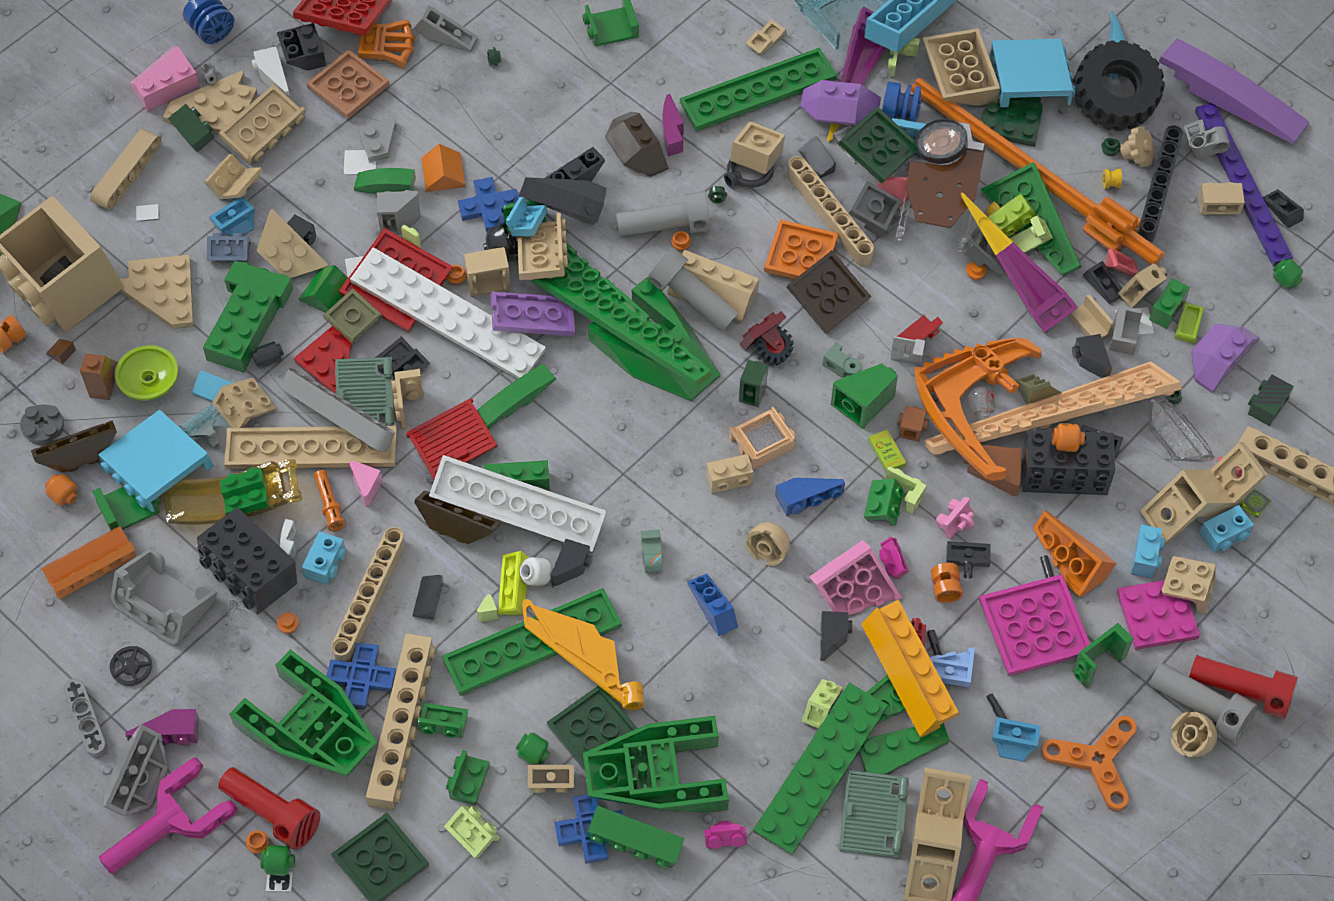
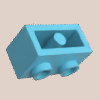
M1238 505L1204 522L1199 534L1212 552L1215 553L1219 550L1225 551L1237 541L1243 542L1248 539L1254 525Z
M1146 525L1140 526L1136 538L1131 574L1153 578L1155 570L1160 569L1162 556L1158 555L1159 550H1163L1165 538L1161 537L1163 529Z
M319 531L301 567L304 578L329 585L331 578L334 579L336 577L337 566L340 560L343 561L346 556L347 549L345 548L344 540Z

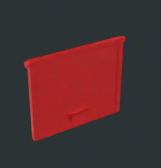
M472 398L411 429L405 434L407 437H410L433 480H435L443 455L468 463L498 447L473 405L474 401Z

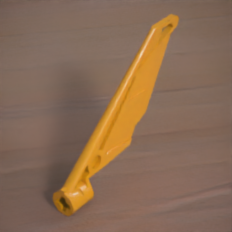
M528 599L522 602L526 629L621 703L622 708L629 711L644 708L645 700L641 682L632 681L620 685L615 643L613 640L601 637L593 624L535 606ZM531 608L538 620L528 617L526 610Z

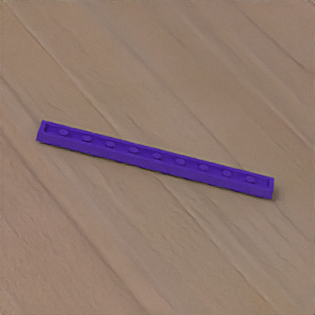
M1210 103L1196 107L1195 113L1199 120H1204L1203 123L1206 131L1218 126L1226 129L1230 148L1216 155L1229 181L1242 183L1245 202L1243 208L1272 266H1276L1282 259H1293L1216 105Z

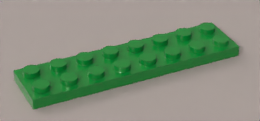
M819 47L681 97L680 105L695 131H699L800 94L804 89L821 80L835 81L837 75Z
M604 588L550 610L593 624L600 636L622 627V623ZM523 621L442 655V660L459 696H462L558 655V653L526 629Z
M849 682L754 827L753 832L793 856L883 716L888 705Z

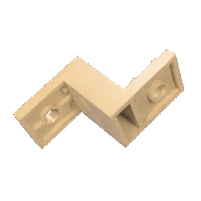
M1239 442L1210 470H1182L1140 512L1151 527L1163 529L1161 537L1165 538L1164 544H1169L1197 517H1216L1234 508L1268 474L1245 443ZM1238 467L1242 469L1241 478L1236 476V469ZM1167 508H1169L1172 512V516L1169 520L1165 516V511Z
M925 767L903 900L951 901L961 850L963 818L971 775ZM947 790L950 796L942 798L938 795V792ZM926 878H933L937 883L935 885H927L924 880Z

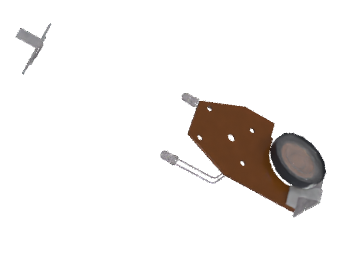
M939 119L927 123L919 130L916 137L917 151L921 158L930 163L911 162L905 187L910 200L909 205L911 203L916 222L951 228L965 211L967 212L968 207L963 201L961 193H964L974 203L986 144L973 142L970 124L950 119ZM954 160H957L956 162L951 163V164H947V165H937V164L950 163V162H952V161H954ZM941 193L943 197H937L936 194ZM899 222L896 239L901 241L905 233V224L903 227L900 226ZM962 232L958 241L959 252H964V245L967 242V234L966 238L962 237ZM894 336L891 359L921 365L925 340H911Z

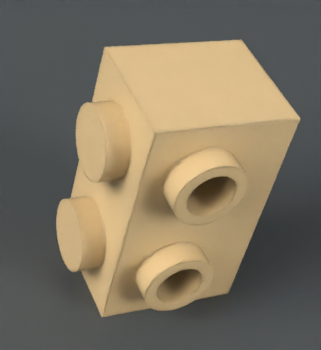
M1202 183L1198 193L1201 215L1241 214L1245 203L1242 183Z
M748 454L707 463L706 477L711 494L753 485V469Z
M527 765V788H532V793H545L546 788H555V792H569V788H574V765Z

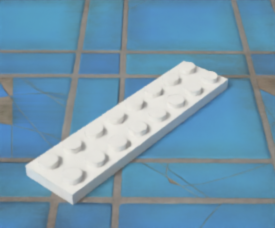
M444 455L429 494L430 497L562 542L566 538L589 545L591 552L594 550L607 512L606 510Z

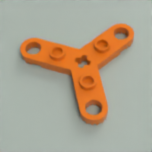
M1129 716L1118 717L1094 746L1049 739L1042 746V757L1047 762L1090 770L1098 790L1106 803L1105 805L1112 809V811H1122L1127 806L1129 797L1113 764V760L1134 736L1137 728L1136 722ZM1127 723L1131 730L1123 732L1119 729V725ZM1055 746V748L1059 749V754L1055 756L1050 755L1047 752V748ZM1095 755L1099 758L1103 757L1101 764L1098 761H1093ZM1113 794L1120 795L1123 802L1115 804L1111 801L1110 797Z

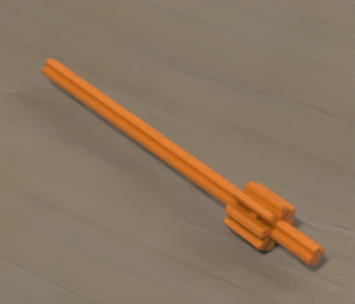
M918 78L915 80V84L911 86L912 93H915L916 86L921 87L922 100L950 120L970 124L972 136L986 144L987 147L1012 165L1021 169L1035 162L1047 190L1086 217L1085 221L1087 223L1083 226L1084 233L1108 250L1112 248L1121 252L1123 247H1128L1151 265H1159L1165 253L1137 233V228L1141 225L1140 218L1110 197L1104 198L1101 204H1096L958 104L944 101L941 92L923 79Z

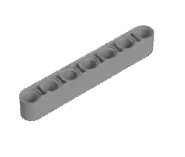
M288 368L280 385L282 390L374 449L387 452L395 435L392 429L302 372Z

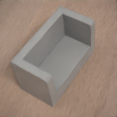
M1118 306L1109 350L1134 355L1143 310Z

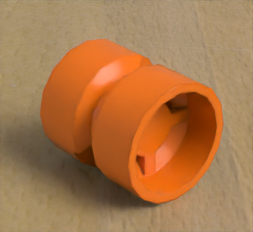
M12 315L1 321V353H5L12 348L13 342L19 343L27 337L21 324Z
M942 563L931 569L936 601L951 603L963 597L962 585L959 581V567L956 564Z

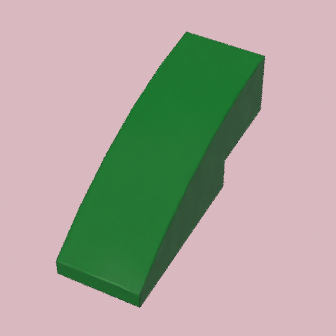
M378 168L359 172L354 191L372 194L386 191H413L416 180L415 169Z

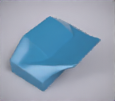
M241 197L211 215L210 220L222 233L229 234L230 236H233V233H245L246 235L254 229L253 216L255 210L244 197Z
M996 717L992 740L997 746L999 756L1024 761L1038 747L1041 726Z

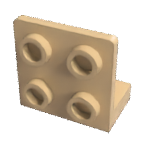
M228 154L204 183L218 199L241 198L247 193V188L258 181L259 175L263 170L260 167L245 169L233 154Z
M420 369L394 372L395 380L391 381L397 422H401L402 429L407 428L403 400L424 398Z
M254 378L222 386L212 402L231 428H245L250 418L273 412L276 409V406Z
M1173 556L1164 581L1162 594L1191 600L1197 606V613L1206 614L1217 578L1216 564Z

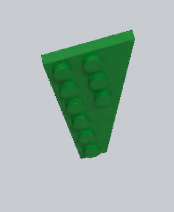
M1035 162L980 189L992 202L997 203L1000 208L1019 194H1022L1036 214L1045 220L1053 237L1036 248L1063 276L1082 268ZM1028 223L1020 231L1022 232L1033 226L1032 223Z

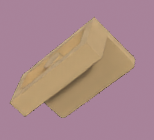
M1088 294L1085 296L1084 304L1072 312L1069 317L1086 336L1101 334L1102 340L1111 336L1114 322L1093 297Z

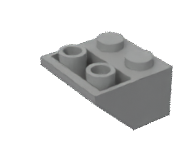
M406 190L402 192L386 191L377 193V215L380 233L385 228L396 235H402L401 227L403 225L410 228L421 218L418 191Z

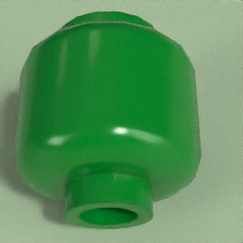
M1282 259L1273 268V278L1285 289L1291 286L1295 288L1303 280L1301 278L1303 269L1292 259Z
M534 732L528 735L524 734L515 748L518 750L517 756L529 765H537L539 762L543 764L550 754L547 751L549 747L548 741Z
M269 845L266 850H262L261 869H264L267 875L286 876L290 868L295 867V854H291V849L288 846Z

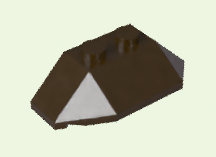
M630 111L613 119L605 138L624 166L646 173L650 177L668 170L659 140L640 113Z
M113 420L105 424H99L31 450L34 461L38 464L62 473L66 471L72 472L82 465L98 462L100 459L98 454L110 446L117 430Z
M424 490L414 501L429 529L437 531L440 535L454 538L460 543L470 544L489 536L501 525V521L430 497L429 491Z

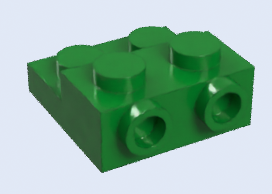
M251 467L244 473L229 474L225 479L220 480L226 515L236 507L244 514L269 507L268 483L261 467Z

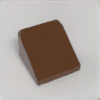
M59 339L46 352V355L63 364L76 349L71 341Z

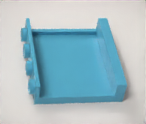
M1061 39L992 41L990 58L1000 86V107H1008L1010 98L1066 96L1067 105H1071V99L1075 97V85L1071 84L1072 72L1068 71L1069 60L1066 59V47L1062 45Z
M158 410L98 454L102 461L100 466L106 474L111 473L112 478L118 485L123 484L125 491L131 497L134 495L142 508L146 506L151 512L155 511L151 504L153 500L196 468L201 466L208 471L214 467L208 453L161 410Z

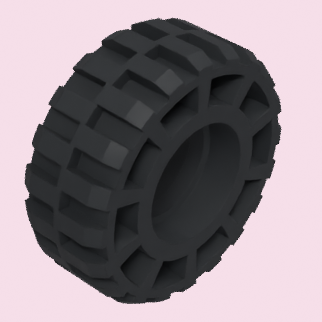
M1112 40L1107 41L1105 45L1099 44L1095 46L1093 50H1090L1085 55L1073 79L1075 96H1077L1075 99L1077 107H1081V113L1086 118L1089 117L1092 123L1095 125L1100 124L1104 129L1116 128V131H1124L1126 127L1128 129L1136 128L1138 124H1143L1148 120L1149 116H1152L1162 99L1165 82L1162 80L1164 77L1163 71L1158 67L1159 62L1156 58H1152L1151 53L1147 49L1144 50L1140 48V45L1136 43L1130 44L1125 40H1120V42ZM1110 73L1125 76L1133 84L1135 95L1121 98L1110 94L1102 83V76Z

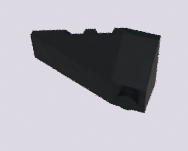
M525 177L519 197H524L526 200L539 205H546L549 209L594 225L598 222L607 188L587 180Z

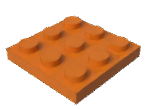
M780 219L764 266V272L796 279L831 250L834 252L838 233Z

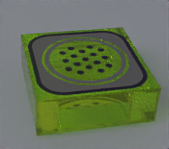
M1253 489L1241 502L1240 506L1258 518L1268 507L1271 500L1256 489Z

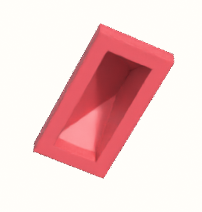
M889 177L882 184L878 181L877 187L902 200L899 207L904 204V199L905 202L909 199L905 187L907 177Z
M1112 248L1108 250L1105 261L1107 268L1133 277L1139 273L1135 259Z

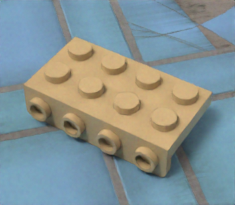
M273 84L218 133V136L250 165L254 161L258 162L268 148L270 150L274 148L281 136L286 137L291 132V127L295 124L299 125L305 119L306 109L303 106L299 108Z
M556 213L557 221L542 222L535 235L529 237L518 236L520 280L565 276L564 268L568 267L566 221L561 219V213Z

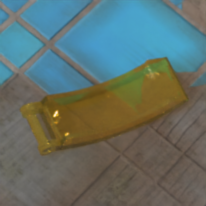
M288 459L280 463L270 461L256 467H261L267 478L269 507L245 515L252 517L287 503L302 500V493L298 488L295 470L297 468L296 460ZM284 471H287L290 487V492L288 493L285 492L282 474ZM227 476L208 479H182L165 491L163 495L167 522L183 525L214 524L226 516L220 480L225 479Z

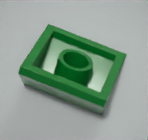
M336 265L320 268L299 297V301L326 313L344 297L340 295L339 290L348 277Z

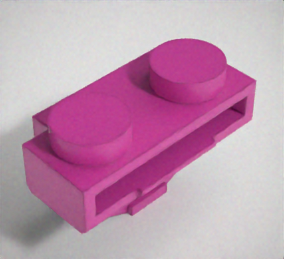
M889 537L880 543L882 549L879 550L881 562L884 563L887 574L899 579L908 573V566L897 539Z
M729 820L719 821L715 826H710V830H704L706 848L740 847L747 844L746 826L740 827V823L734 824Z

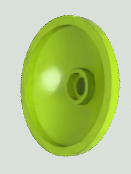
M145 345L136 347L123 355L115 369V380L120 391L127 397L139 401H149L165 395L173 388L178 378L179 369L176 359L168 350L159 346Z

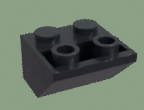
M314 23L277 32L287 64L306 71L326 66L324 51Z

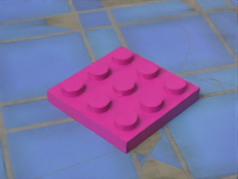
M1165 580L1117 589V595L1129 633L1134 638L1132 643L1135 650L1199 639V630L1189 600L1163 595L1162 588Z

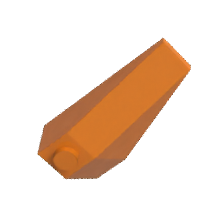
M1043 511L1033 527L1042 545L1053 558L1054 566L1058 567L1063 575L1066 585L1079 597H1083L1103 583L1117 564L1105 552L1047 511Z

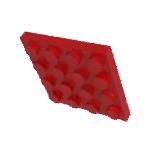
M302 0L293 11V18L299 19L302 22L315 23L322 27L327 26L339 31H348L356 35L366 36L392 0Z
M383 228L339 290V293L345 296L350 290L354 289L382 314L384 320L409 333L417 320L351 283L350 278L373 247L439 286H442L453 270V266Z

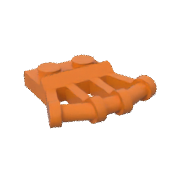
M401 20L390 24H374L366 36H360L359 58L378 59V61L384 59L395 63L400 68H404L407 64L406 60L414 51L412 44L415 42V36L410 29V21ZM402 30L404 33H396L394 31ZM386 41H403V42H405V44H404V43H386ZM390 52H402V54L398 56Z

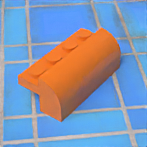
M118 526L40 569L57 598L61 599L131 561L137 555L134 552L133 544L128 541L122 528Z

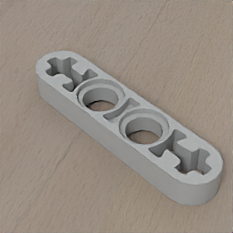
M75 678L70 679L64 686L66 698L87 753L93 758H99L107 751V744L83 682ZM75 686L78 688L77 691L80 696L77 699L72 689ZM80 704L88 705V709L84 713H77L76 708ZM94 723L95 728L91 732L83 731L85 724ZM94 737L99 745L98 750L93 748L91 739Z

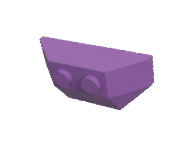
M821 80L803 90L801 108L816 122L856 126L876 107L880 108L881 97L862 84Z
M1215 324L1191 352L1195 382L1213 393L1257 343L1260 337L1243 326Z

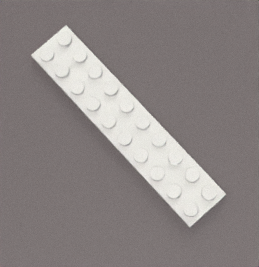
M374 247L350 278L351 283L517 379L533 370L546 351L545 346L523 333L492 331V316Z

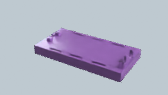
M491 292V310L495 311L492 314V331L574 336L573 308L555 296Z

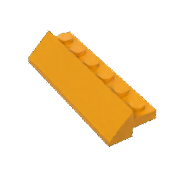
M899 599L881 609L876 607L861 625L921 738L941 728L940 724L960 715Z

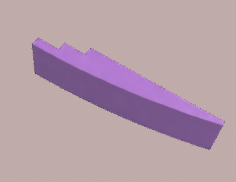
M1178 38L1175 39L1159 59V63L1175 70L1174 78L1190 85L1188 92L1292 144L1295 143L1309 125V121L1252 80Z

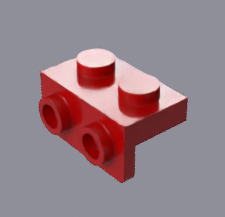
M923 315L897 337L911 340H926L929 337L933 339L940 333L939 327L943 322L939 317L930 322Z

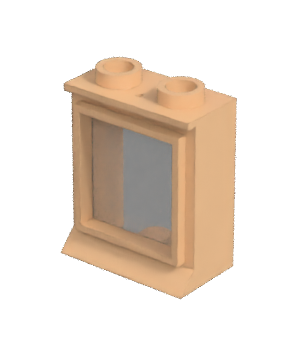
M771 407V410L737 427H730L729 439L731 442L737 440L739 453L741 455L748 454L752 469H755L793 450L796 435L791 428L786 426L783 415L780 412L777 413L775 408Z

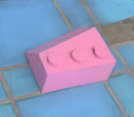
M172 46L130 82L131 88L147 112L200 87L195 70L178 46Z
M863 540L809 576L817 591L833 612H848V615H851L874 605L876 607L883 605L884 602L893 599L895 601L902 599L872 548Z

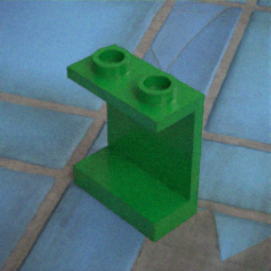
M622 0V8L591 14L589 5H585V13L582 14L584 25H588V38L593 40L595 47L639 37V24L631 0Z
M100 487L92 491L110 530L118 526L123 530L160 513L158 504L161 503L159 497L151 502L155 510L151 512L146 506L142 508L136 501V497L134 495L131 497L124 487L106 495H103Z
M1119 623L1114 625L1078 653L1072 671L1075 678L1089 687L1097 669V665L1093 661L1107 650L1119 662L1123 661L1128 655L1134 638Z

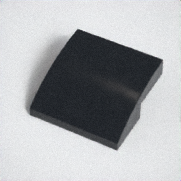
M402 336L375 357H392L393 381L395 380L394 372L420 369L421 372L430 365V362L418 349L414 350ZM378 365L379 374H384V365Z

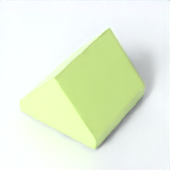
M490 594L486 595L477 609L478 621L480 622L498 619L497 608Z

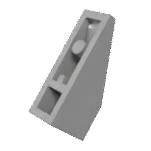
M430 5L422 12L413 28L429 40L468 52L478 37Z

